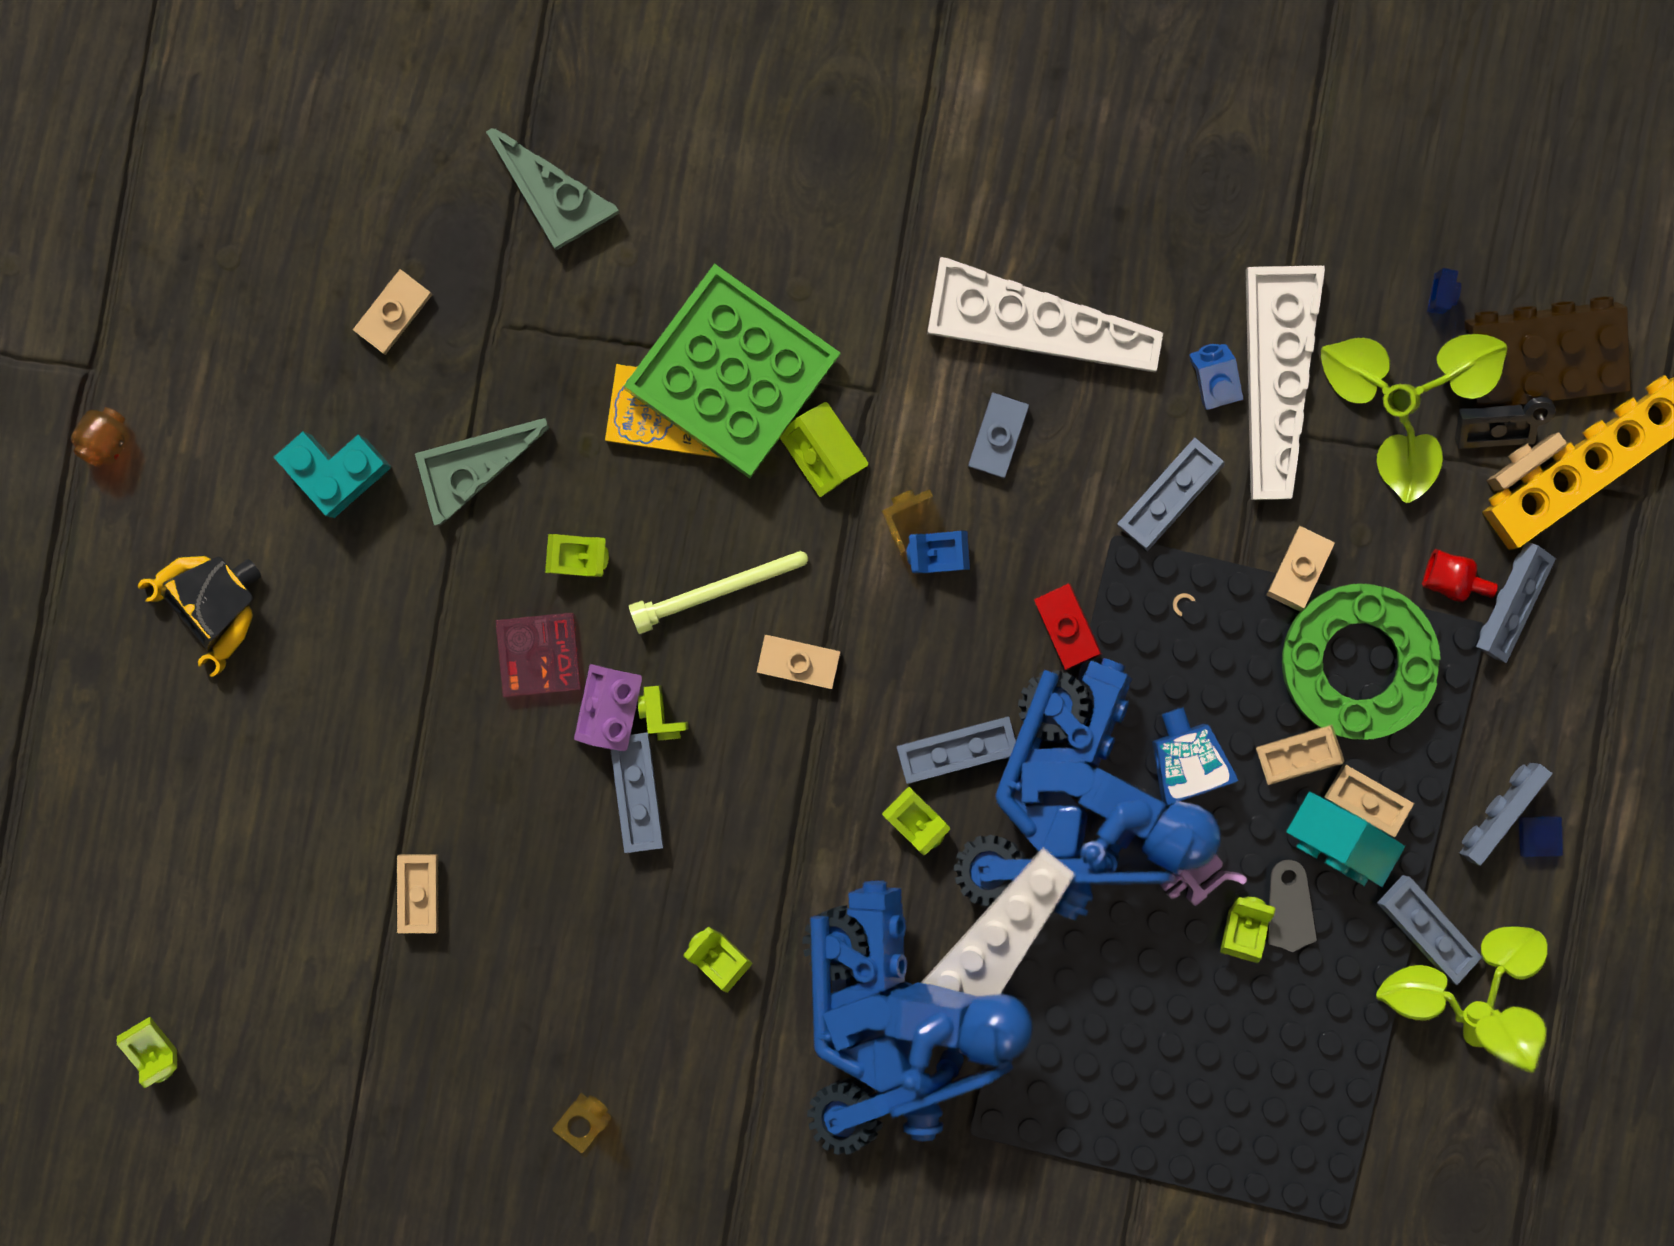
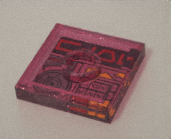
M573 612L496 620L503 697L581 689Z

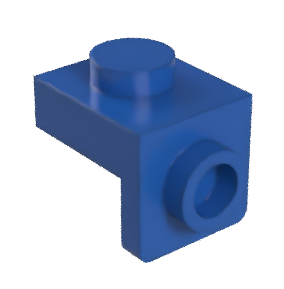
M1209 344L1189 355L1190 361L1196 370L1201 400L1206 410L1243 400L1236 358L1226 344Z
M967 531L910 534V543L907 546V560L911 565L912 573L970 570Z

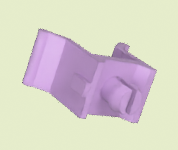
M1215 855L1208 864L1198 869L1183 870L1180 875H1176V883L1179 880L1180 882L1170 889L1167 895L1171 899L1177 898L1181 895L1180 892L1188 886L1186 898L1196 906L1207 897V894L1225 880H1234L1244 884L1247 879L1239 873L1220 870L1199 886L1222 867V861ZM1161 884L1160 886L1163 890L1167 891L1174 884Z

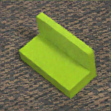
M827 402L797 417L789 424L780 437L820 498L868 466V461Z

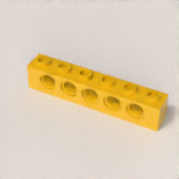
M1666 375L1658 378L1645 388L1649 394L1642 399L1636 401L1633 397L1614 410L1617 415L1614 419L1606 424L1603 420L1596 422L1583 432L1585 439L1576 446H1573L1571 442L1565 444L1566 447L1552 456L1554 459L1552 463L1543 469L1540 465L1521 478L1523 483L1514 490L1510 491L1507 488L1497 492L1488 499L1491 506L1482 513L1508 550L1524 545L1674 438V377L1668 379ZM1651 405L1658 407L1662 413V420L1659 425L1654 424L1649 418L1648 412ZM1620 427L1625 428L1630 434L1631 441L1628 447H1623L1617 440V432ZM1589 449L1595 451L1599 456V465L1595 470L1589 468L1585 462V455ZM1557 472H1561L1567 477L1568 487L1564 492L1558 491L1554 486L1553 479ZM1526 494L1533 496L1537 503L1536 511L1532 515L1527 514L1522 508V499Z

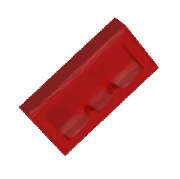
M1068 583L1034 599L1065 670L1072 669L1102 655L1071 584Z

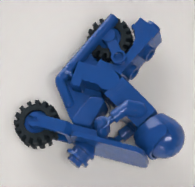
M1103 658L1101 664L1090 661L1086 674L1082 679L1090 686L1094 695L1093 716L1090 713V708L1093 707V704L1089 698V691L1078 679L1068 673H1062L1058 670H1053V672L1044 670L1039 673L1040 676L1038 678L1032 677L1028 681L1030 685L1027 688L1023 687L1021 691L1023 697L1022 700H1019L1018 707L1021 708L1019 715L1024 722L996 792V801L999 807L1039 852L1045 849L1074 873L1070 883L1056 903L1054 910L1055 913L1073 920H1077L1079 914L1087 916L1088 910L1085 909L1088 900H1093L1090 885L1175 884L1176 875H1180L1183 870L1198 869L1208 864L1216 855L1221 840L1220 829L1216 819L1210 812L1200 806L1176 801L1171 806H1168L1099 768H1092L1099 766L1101 759H1108L1115 738L1111 737V733L1115 723L1123 721L1129 706V701L1125 700L1132 678L1128 674L1123 673L1126 666ZM1088 720L1091 721L1089 728L1085 726ZM1043 740L1050 743H1065V740H1069L1070 744L1078 749L1040 748ZM1071 796L1080 799L1078 803L1108 818L1097 833L1101 836L1097 842H1088L1083 846L1087 811L1080 807ZM1137 834L1146 839L1142 851L1148 856V860L1173 874L1113 872L1119 863V852L1122 848L1127 849ZM995 835L979 836L973 842L968 841L964 845L965 849L963 852L959 851L957 858H959L958 864H954V871L957 872L955 882L957 885H960V892L970 898V901L982 906H991L1033 859H1024L1026 857L1017 848L1018 846L1005 838Z
M885 881L863 882L862 888L849 892V908H847V905L838 906L811 917V923L807 924L805 931L810 934L804 936L802 944L810 945V948L803 950L805 957L809 955L812 957V961L808 964L812 968L815 1052L824 1061L858 1078L852 1083L851 1078L838 1080L820 1089L816 1093L817 1096L813 1097L809 1103L814 1107L807 1111V1117L814 1118V1121L808 1123L810 1130L816 1128L818 1134L813 1136L816 1142L824 1139L825 1143L822 1148L828 1151L834 1147V1154L838 1155L844 1152L846 1155L851 1154L875 1140L879 1135L877 1131L882 1129L883 1122L877 1121V1119L888 1113L891 1114V1117L902 1114L904 1117H907V1122L903 1124L904 1132L912 1134L913 1140L929 1141L935 1139V1134L943 1130V1123L939 1121L943 1110L937 1102L983 1086L1012 1070L1011 1060L1020 1055L1028 1046L1033 1032V1023L1028 1010L1013 996L1003 994L974 996L932 984L917 982L912 985L911 983L903 982L905 981L907 961L904 956L906 922L903 916V904H901V888H887V882ZM854 976L860 981L850 986V977ZM935 1045L947 1046L936 1066L937 1072L932 1075L924 1073V1067L929 1065L932 1047ZM963 1055L967 1056L971 1062L993 1066L952 1081V1078L958 1076L963 1065ZM863 1082L869 1085L866 1088L861 1089ZM872 1088L878 1091L877 1093L871 1094L874 1091Z

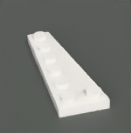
M940 257L927 334L1149 372L1157 371L1163 332L1113 315L1104 314L1099 310L1084 305L1080 306L1060 299L1058 296L1046 292L1043 293L1025 287L1023 284L1015 281L1005 280L990 275L986 271Z
M1324 266L1248 267L1246 269L1251 500L1292 499L1300 447L1299 438L1303 426V410L1306 390L1309 384V368L1311 354L1314 349V333L1317 315L1319 314L1325 272Z
M1042 849L921 983L932 984L974 996L1000 994L1070 883L1074 873L1045 849Z

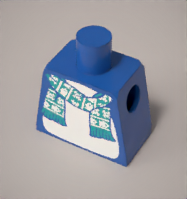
M1184 707L1161 714L1168 736L1152 741L1160 794L1164 804L1170 805L1176 801H1182L1238 781L1232 766L1209 725L1201 724L1191 728Z

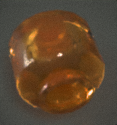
M107 407L104 408L103 412L88 410L71 435V442L75 446L73 452L85 462L96 467H101L102 464L115 463L130 439V432L123 425L126 419L115 410Z

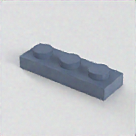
M1194 438L1117 523L1118 527L1148 552L1225 466L1224 461Z
M1526 542L1521 553L1516 556L1512 572L1504 588L1500 590L1497 596L1494 610L1488 622L1482 627L1480 639L1476 645L1477 648L1489 656L1507 663L1556 560L1555 557L1540 546Z
M1007 716L896 747L906 784L1010 757L1016 740L1010 718Z
M648 732L630 735L626 751L611 749L624 853L664 848Z
M1530 762L1528 766H1520L1510 778L1509 783L1512 786L1503 797L1501 795L1497 796L1487 807L1485 813L1488 814V817L1480 827L1476 825L1471 828L1462 840L1464 847L1459 854L1469 862L1481 866L1553 773L1538 763Z
M1402 875L1378 901L1379 906L1428 960L1447 976L1448 982L1458 985L1482 958L1411 877Z

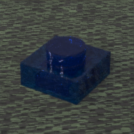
M1442 268L1434 274L1427 311L1443 314L1450 310L1452 305L1456 306L1461 293V283L1456 282L1457 270Z
M1519 817L1520 856H1563L1562 817Z

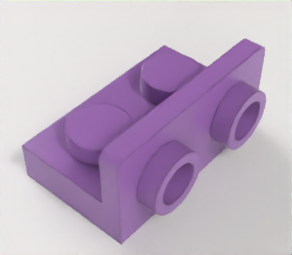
M590 664L574 740L592 746L626 751L642 677L637 674Z

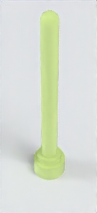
M799 551L654 605L652 601L644 604L643 600L628 605L638 634L653 630L652 625L658 624V619L805 566L808 562V556L805 552Z

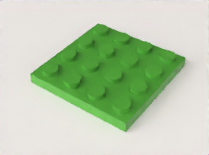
M714 264L624 384V390L742 474L751 478L840 357V352Z

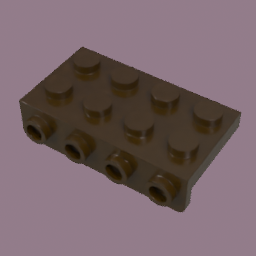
M1594 297L1590 299V304L1575 306L1573 301L1555 302L1551 304V309L1537 311L1535 306H1521L1513 308V314L1498 315V311H1482L1474 314L1475 319L1464 321L1465 329L1469 331V334L1489 335L1503 341L1508 347L1502 375L1498 384L1487 395L1473 399L1474 408L1527 404L1530 400L1537 397H1547L1553 401L1631 391L1627 306L1614 302V297Z

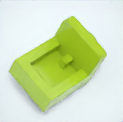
M548 534L545 573L602 577L603 570L607 567L609 552L607 547H605V538Z
M662 685L644 687V695L638 696V711L640 719L646 718L648 734L657 733L658 740L681 738L680 731L689 729L688 722L665 724Z
M910 787L882 813L922 855H926L931 849L939 846L950 830V826Z
M1239 897L1229 909L1220 953L1258 964L1262 959L1268 924L1274 917L1276 908L1266 905L1259 898Z
M710 927L697 933L691 939L689 948L683 955L689 962L697 965L721 990L727 993L753 964L722 933Z
M151 1017L117 1036V1045L139 1071V1083L143 1088H147L155 1082L161 1083L165 1081L177 1069V1049Z

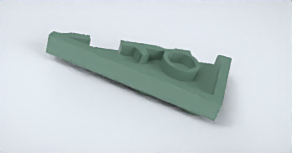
M493 128L486 131L555 250L620 213L616 205L595 194L588 187L572 179L539 155H535L505 133H501Z
M542 418L415 453L434 526H439L446 522L549 429L547 419Z

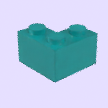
M301 432L274 456L276 461L323 514L332 518L340 514L391 468L374 446L360 435L353 438L337 454L331 457L312 435Z
M1311 792L1307 794L1286 831L1299 840L1296 846L1298 849L1316 859L1320 852L1328 856L1326 864L1363 886L1370 880L1383 887L1405 848L1403 844L1369 822Z

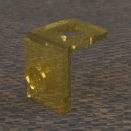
M930 489L916 496L912 490L895 496L891 499L893 506L881 512L900 555L905 553L906 549L892 520V516L932 499L933 495Z
M580 1093L554 1126L553 1131L580 1153H583L597 1134L604 1130L611 1116L606 1113L608 1108L592 1095L586 1097L583 1093ZM581 1115L590 1122V1132L586 1136L575 1137L570 1133L568 1122L573 1116Z

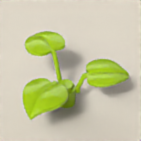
M1468 334L1453 338L1441 348L1437 355V364L1446 375L1417 388L1409 384L1389 387L1386 382L1382 381L1390 370V358L1386 349L1380 343L1369 338H1353L1321 348V360L1326 377L1334 390L1342 398L1353 403H1367L1375 397L1377 388L1380 387L1385 394L1384 406L1386 410L1394 416H1400V422L1403 423L1407 436L1397 434L1383 442L1377 453V467L1384 481L1399 495L1402 501L1410 503L1429 490L1436 481L1443 464V452L1438 440L1429 434L1415 437L1414 428L1409 420V415L1414 413L1420 405V395L1450 381V386L1454 393L1463 398L1475 399L1487 395L1496 387L1501 378L1508 347L1503 341L1483 334Z
M1502 927L1491 931L1485 936L1481 944L1482 958L1487 964L1498 968L1494 973L1487 1002L1475 1001L1466 1007L1464 1011L1461 1010L1454 995L1445 991L1448 984L1447 976L1430 966L1415 965L1403 968L1390 975L1379 987L1376 994L1377 1000L1386 1003L1402 1016L1414 1020H1430L1437 1017L1444 1011L1446 1001H1448L1456 1014L1455 1020L1463 1023V1037L1468 1044L1474 1047H1484L1501 1060L1529 1072L1535 1071L1546 1036L1543 1021L1534 1012L1520 1007H1511L1500 1013V1011L1494 1010V1003L1502 974L1505 971L1516 979H1527L1538 973L1545 964L1547 941L1540 931L1526 927Z

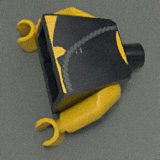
M206 556L181 557L158 572L156 579L141 580L138 583V588L146 589L152 584L154 593L145 601L158 602L164 598L204 648L208 651L213 647V652L203 655L198 660L199 667L204 665L208 658L215 662L216 669L210 674L212 677L224 670L226 666L225 659H228L245 639L253 617L250 607L254 599L247 587L260 579L261 574L255 564L249 559H246L231 570L220 556L213 559Z

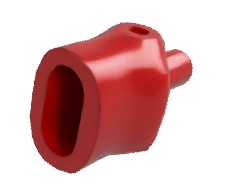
M1435 549L1432 552L1422 581L1424 588L1437 591L1449 599L1458 602L1467 600L1471 591L1493 598L1498 588V584L1476 577L1477 563L1473 559L1452 555L1439 549Z

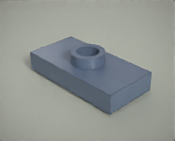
M992 392L968 467L1003 479L1005 478L1029 404Z

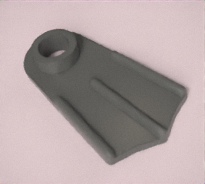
M1283 860L1277 863L1271 872L1269 906L1275 907L1276 910L1274 917L1268 924L1267 942L1269 945L1295 952L1305 945L1316 942L1317 938L1306 871L1300 863L1294 860ZM1292 870L1294 872V880L1289 884L1283 883L1281 880L1283 872Z

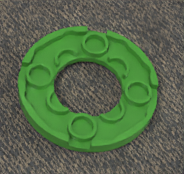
M1350 584L1320 594L1299 612L1292 622L1284 642L1282 670L1292 701L1300 712L1319 728L1333 725L1335 734L1339 737L1364 740L1376 739L1403 729L1424 711L1438 684L1436 681L1439 660H1441L1440 649L1431 623L1420 608L1410 599L1386 587L1371 584ZM1366 623L1381 629L1391 638L1397 651L1398 668L1393 682L1383 693L1371 699L1354 700L1342 696L1330 686L1323 672V653L1327 642L1338 630L1350 624Z

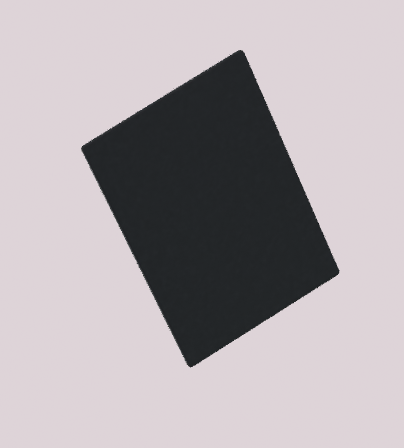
M1114 536L1109 543L1090 622V628L1102 655L1080 664L1077 679L1090 693L1089 698L1093 704V707L1090 708L1092 716L1094 712V695L1090 686L1082 680L1090 661L1101 664L1103 658L1122 664L1126 666L1123 673L1128 674L1132 678V682L1125 697V700L1129 701L1126 715L1121 723H1115L1111 733V737L1115 738L1112 751L1107 760L1101 759L1099 766L1092 768H1099L1162 802L1152 741L1168 736L1161 714L1184 707L1191 728L1201 724L1209 725L1232 766L1238 781L1180 801L1200 806L1210 812L1216 819L1220 829L1221 840L1216 855L1223 865L1199 886L1220 870L1239 873L1245 876L1247 881L1241 884L1234 880H1225L1207 894V897L1196 906L1186 898L1188 886L1180 892L1181 895L1177 898L1171 899L1167 895V892L1177 885L1180 880L1167 891L1163 890L1160 886L1161 884L1090 885L1093 900H1088L1085 909L1088 910L1087 916L1079 914L1077 920L1055 913V905L1002 992L1003 995L1016 998L1028 1010L1033 1023L1031 1040L1022 1053L1011 1060L1012 1070L992 1082L980 1086L970 1130L975 1137L1336 1224H1343L1348 1217L1396 1011L1389 1005L1377 1000L1376 994L1379 987L1390 975L1407 967L1412 941L1379 906L1378 901L1402 875L1411 877L1421 890L1425 891L1481 650L1476 645L1480 639V632L1484 624L1420 608L1435 631L1440 649L1441 660H1439L1436 681L1438 684L1430 702L1412 723L1388 736L1366 740L1336 736L1345 761L1343 764L1414 803L1397 835L1392 837L1403 844L1405 848L1383 887L1370 880L1363 886L1326 864L1328 856L1320 852L1316 859L1298 849L1296 846L1299 840L1286 832L1309 792L1325 799L1326 793L1343 764L1268 785L1256 750L1258 746L1319 728L1309 721L1294 704L1284 681L1282 670L1284 642L1292 622L1300 611L1266 595L1276 573L1154 544L1147 552L1131 538ZM1316 583L1307 604L1320 594L1336 587ZM1182 593L1190 594L1194 597L1195 601H1190L1186 597L1179 599L1177 608L1182 612V616L1176 614L1173 609L1175 597ZM1366 623L1350 624L1338 630L1327 642L1323 653V672L1330 686L1342 696L1354 700L1371 699L1383 693L1393 682L1398 668L1397 651L1391 638L1381 629ZM1088 720L1085 726L1089 728L1091 721ZM1065 740V743L1061 744V748L1078 749L1072 746L1069 740ZM1071 796L1080 807L1087 811L1083 846L1088 842H1097L1101 837L1097 833L1108 818L1078 803L1080 799ZM1137 834L1127 849L1122 848L1119 852V863L1113 872L1173 874L1148 860V856L1142 851L1146 839ZM1283 860H1294L1300 863L1307 875L1317 941L1305 945L1295 952H1291L1281 947L1269 945L1267 942V929L1262 959L1258 964L1220 953L1228 912L1239 897H1255L1269 905L1271 872L1274 866ZM1292 870L1283 872L1281 876L1282 882L1285 884L1291 883L1294 880V872ZM985 1065L984 1069H987V1068H990V1067H993V1066Z

